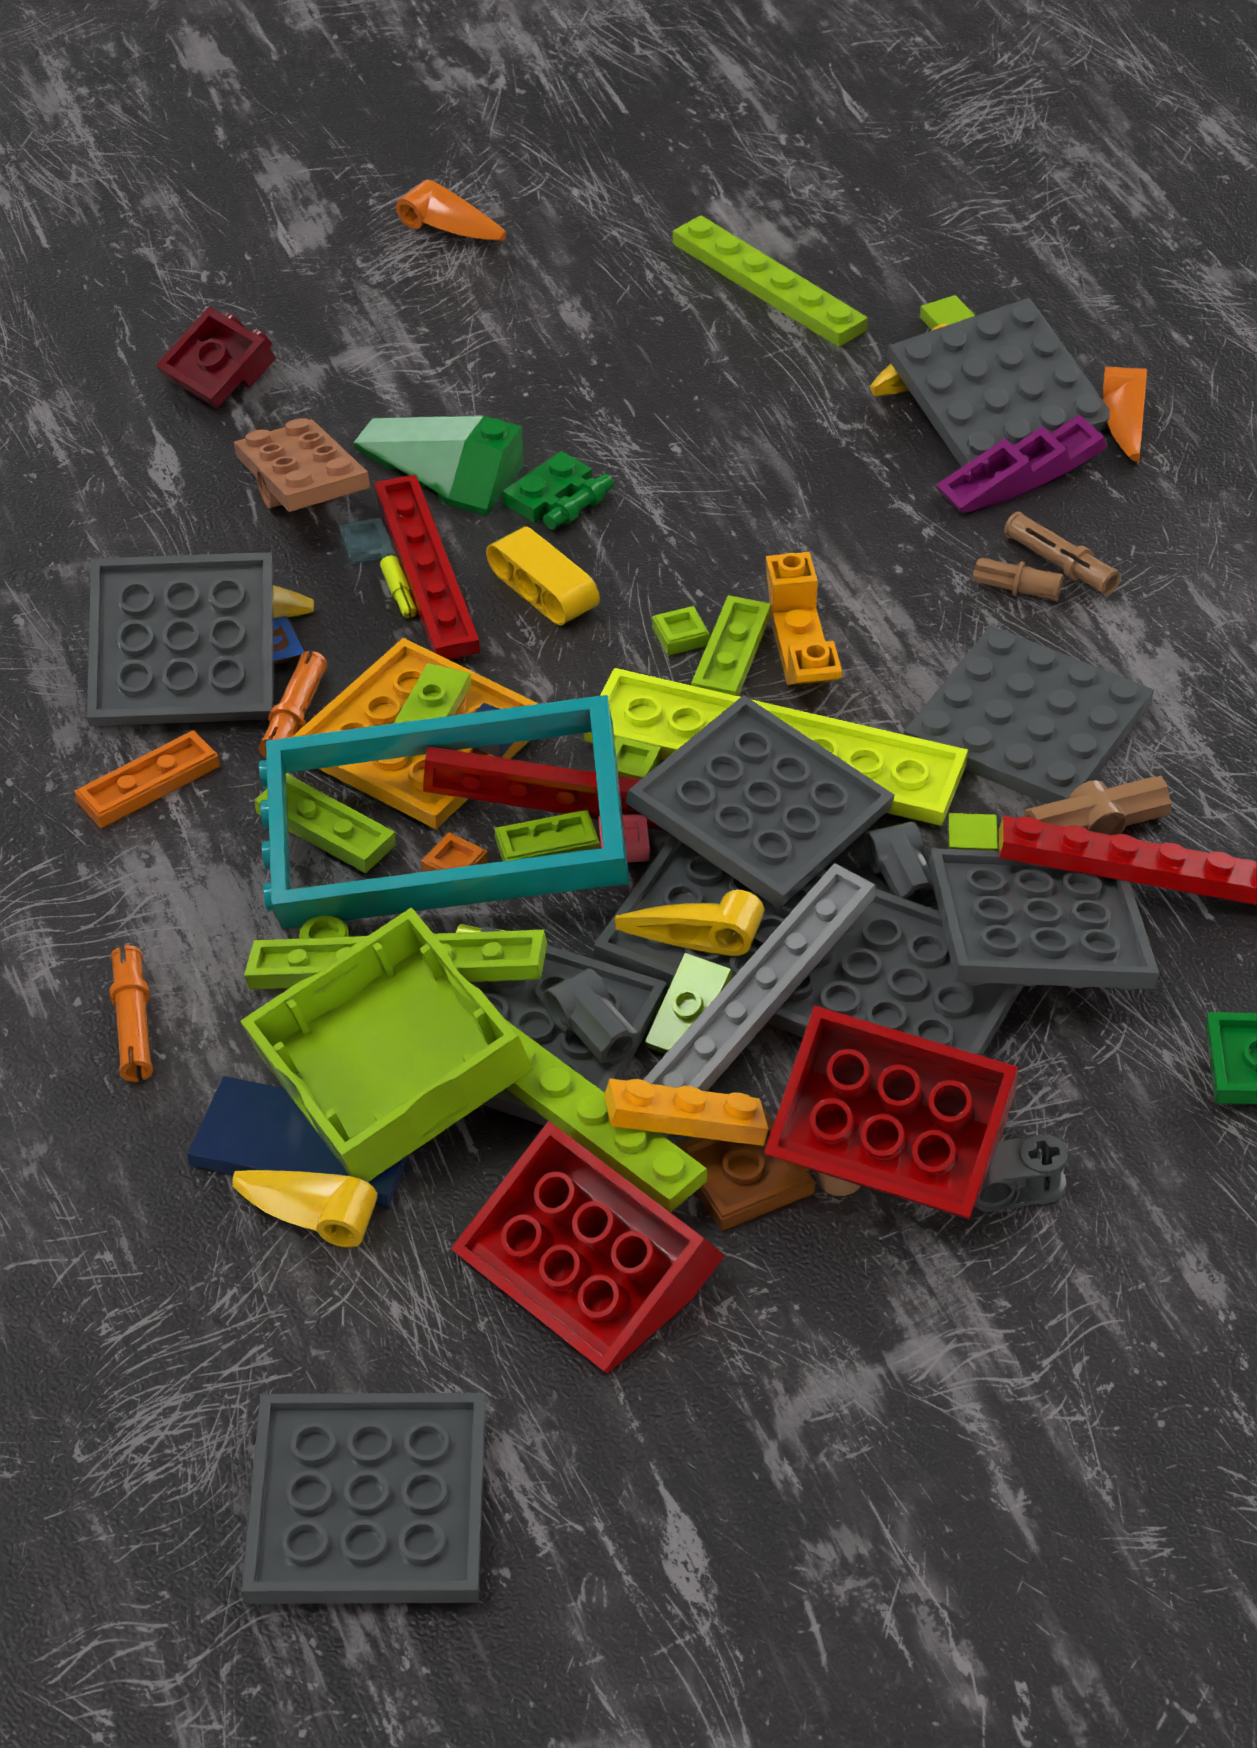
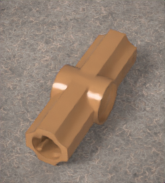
M1153 776L1107 788L1103 782L1094 780L1078 786L1067 799L1024 809L1023 817H1031L1042 823L1064 827L1076 825L1091 832L1114 836L1121 834L1128 825L1170 815L1172 802L1169 796L1168 785L1162 776Z

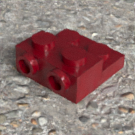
M208 307L155 366L161 375L213 407L218 408L240 383L250 388L275 361L276 357L270 349L273 346L271 340L263 332L256 328L250 331L233 314L226 312L223 315Z

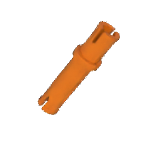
M309 651L301 654L280 703L272 708L268 716V721H270L269 727L259 744V751L265 758L266 740L292 737L306 724V720H303L304 715L328 667L325 657L320 653L313 651L308 663Z
M126 945L124 946L125 962H122L120 947L112 951L110 955L114 983L111 985L109 993L110 1001L116 1007L120 1076L129 1082H139L137 1065L141 1066L143 1080L148 1079L153 1073L146 1004L150 999V989L143 978L142 951L135 946Z

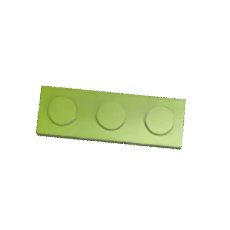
M727 596L691 686L739 696L770 620L771 603Z
M286 773L288 831L364 873H367L396 846V836L393 830ZM268 788L255 799L256 813L260 816V803L262 800H268Z

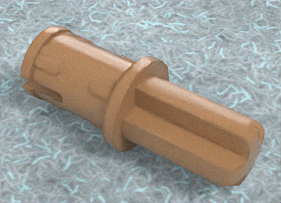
M986 558L978 559L973 571V580L975 582L1012 590L1013 596H1018V593L1054 602H1057L1059 599L1064 576L1060 573L1046 572L1027 567L1026 563L1022 561L1017 566Z

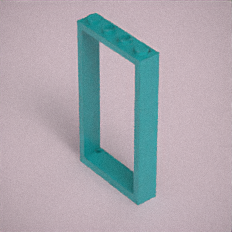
M608 695L266 740V760L259 761V773L263 789L268 788V800L261 801L260 809L264 829H269V841L262 842V856L265 869L270 870L271 882L263 884V894L267 911L275 912L281 929L301 927L306 921L317 916H334L342 921L400 914L411 907L414 911H423L629 883L613 720ZM592 732L603 848L298 889L290 888L286 773L423 755L427 753L428 746L461 750Z

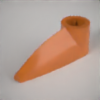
M432 180L422 181L396 202V212L400 220L411 229H419L424 224H428L466 237L494 241L506 240V231L496 222L461 197Z
M1105 366L1102 400L1109 408L1110 419L1107 421L1108 427L1116 442L1127 456L1133 461L1139 462L1147 369Z

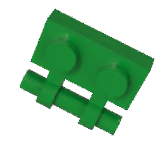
M560 451L503 490V505L532 522H536L543 517L545 525L553 530L561 524L568 525L579 517V511L586 506L592 507L604 500L605 493L614 487V482L606 473L596 479L592 478V468Z

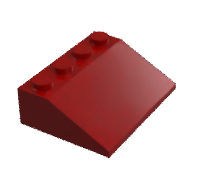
M814 1005L764 1155L970 1220L1003 1133L1019 1083L1018 1067Z
M550 1121L546 1123L451 1248V1250L607 1374L689 1303L725 1257L721 1251Z

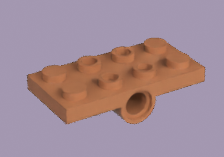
M294 419L287 422L285 427L273 431H252L245 436V439L233 442L236 457L256 477L260 495L264 504L269 509L283 505L291 512L371 488L368 472L312 419Z

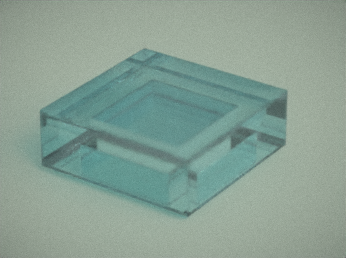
M381 517L339 526L340 538L350 564L392 555V544Z

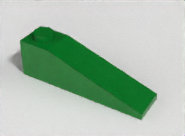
M486 416L372 418L353 442L355 450L389 470L399 469L409 476L416 474L420 487L426 485L438 492V499L445 504L484 516L489 515L502 497V491L510 486L524 466L522 426Z

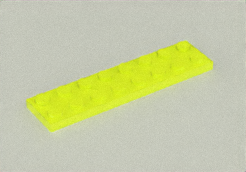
M618 668L613 669L600 696L608 695L613 720L614 739L620 736L660 746L662 760L667 759L741 698ZM752 700L893 793L895 796L892 806L886 813L935 825H943L967 764L968 749ZM592 732L583 733L584 741L593 743Z

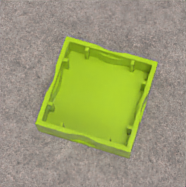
M412 907L352 946L339 960L328 968L299 981L240 1021L260 1058L349 1176L360 1178L366 1182L380 1175L533 1070L518 1034L483 992L459 973L447 949Z

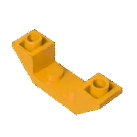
M810 552L766 556L771 622L787 686L841 679L842 669L834 641H825L816 608L818 580Z

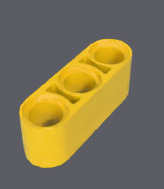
M522 527L486 548L488 563L498 578L556 625L562 626L599 604V591L592 578L529 527Z

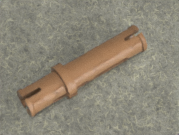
M1020 511L1012 514L1007 520L1004 527V534L1007 537L1013 538L1036 554L1062 568L1064 575L1074 581L1080 579L1105 596L1113 593L1118 587L1121 580L1119 570L1111 568L1095 558L1092 550L1083 545L1076 547L1056 533L1026 517Z

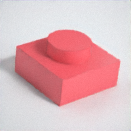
M642 814L622 815L627 863L650 861L646 817ZM598 816L599 840L601 849L603 848L601 820L600 816Z

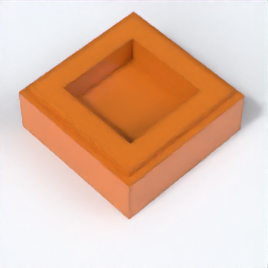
M448 832L421 860V872L487 864L488 851Z

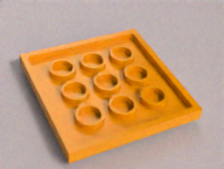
M402 638L292 737L393 724L427 663L471 673V686L455 715L475 713L483 703L499 709L535 705L538 703ZM530 740L514 742L502 757L511 759ZM475 748L458 750L462 752L493 756L491 754H488ZM426 754L319 768L321 771L436 830L468 800L467 798L423 792Z

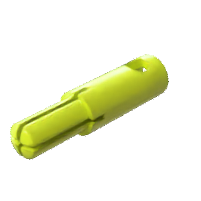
M386 556L380 561V567L392 597L397 601L403 617L409 619L410 615L413 618L417 614V609L411 597L410 587L400 562L396 556Z

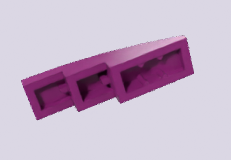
M1079 414L1051 434L1042 426L1014 446L1006 438L936 484V487L961 514L995 505L1031 491L1076 468L1107 448L1105 438Z

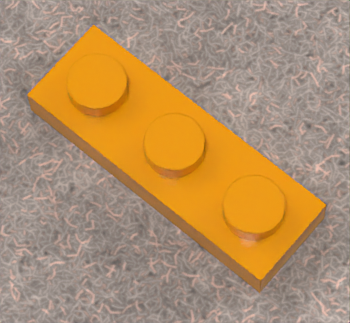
M609 1078L604 1094L610 1124L613 1127L759 1146L764 1145L769 1130L760 1098H753L743 1093L723 1094L701 1091L692 1086H681L678 1088L650 1084L641 1079L626 1081Z

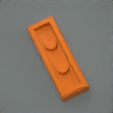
M192 730L75 790L76 803L100 828H103L219 768V755Z

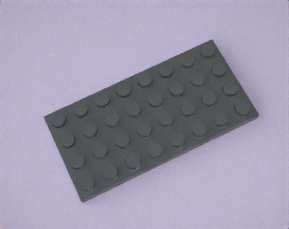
M672 835L595 942L594 958L623 969L665 981L668 987H670L685 953L730 968L734 977L827 871L822 870L779 909ZM875 888L876 897L766 1023L803 1038L815 1005L983 1056L1023 986L1004 983L977 985L969 982H956L939 911ZM732 890H744L752 893L759 898L765 909L751 948L746 954L741 956H727L697 951L616 930L614 919L616 915L663 905L683 903L720 904L723 896Z

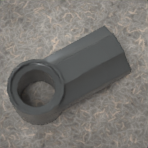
M914 822L865 833L864 848L868 864L873 873L883 874L893 895L926 907L937 901L930 869L924 859L922 837Z
M588 968L543 991L544 1005L554 1024L562 1031L571 1028L601 1063L608 1062L612 1066L620 1063L628 1057L630 1051L638 1044V1032L612 1005L603 980L593 969Z

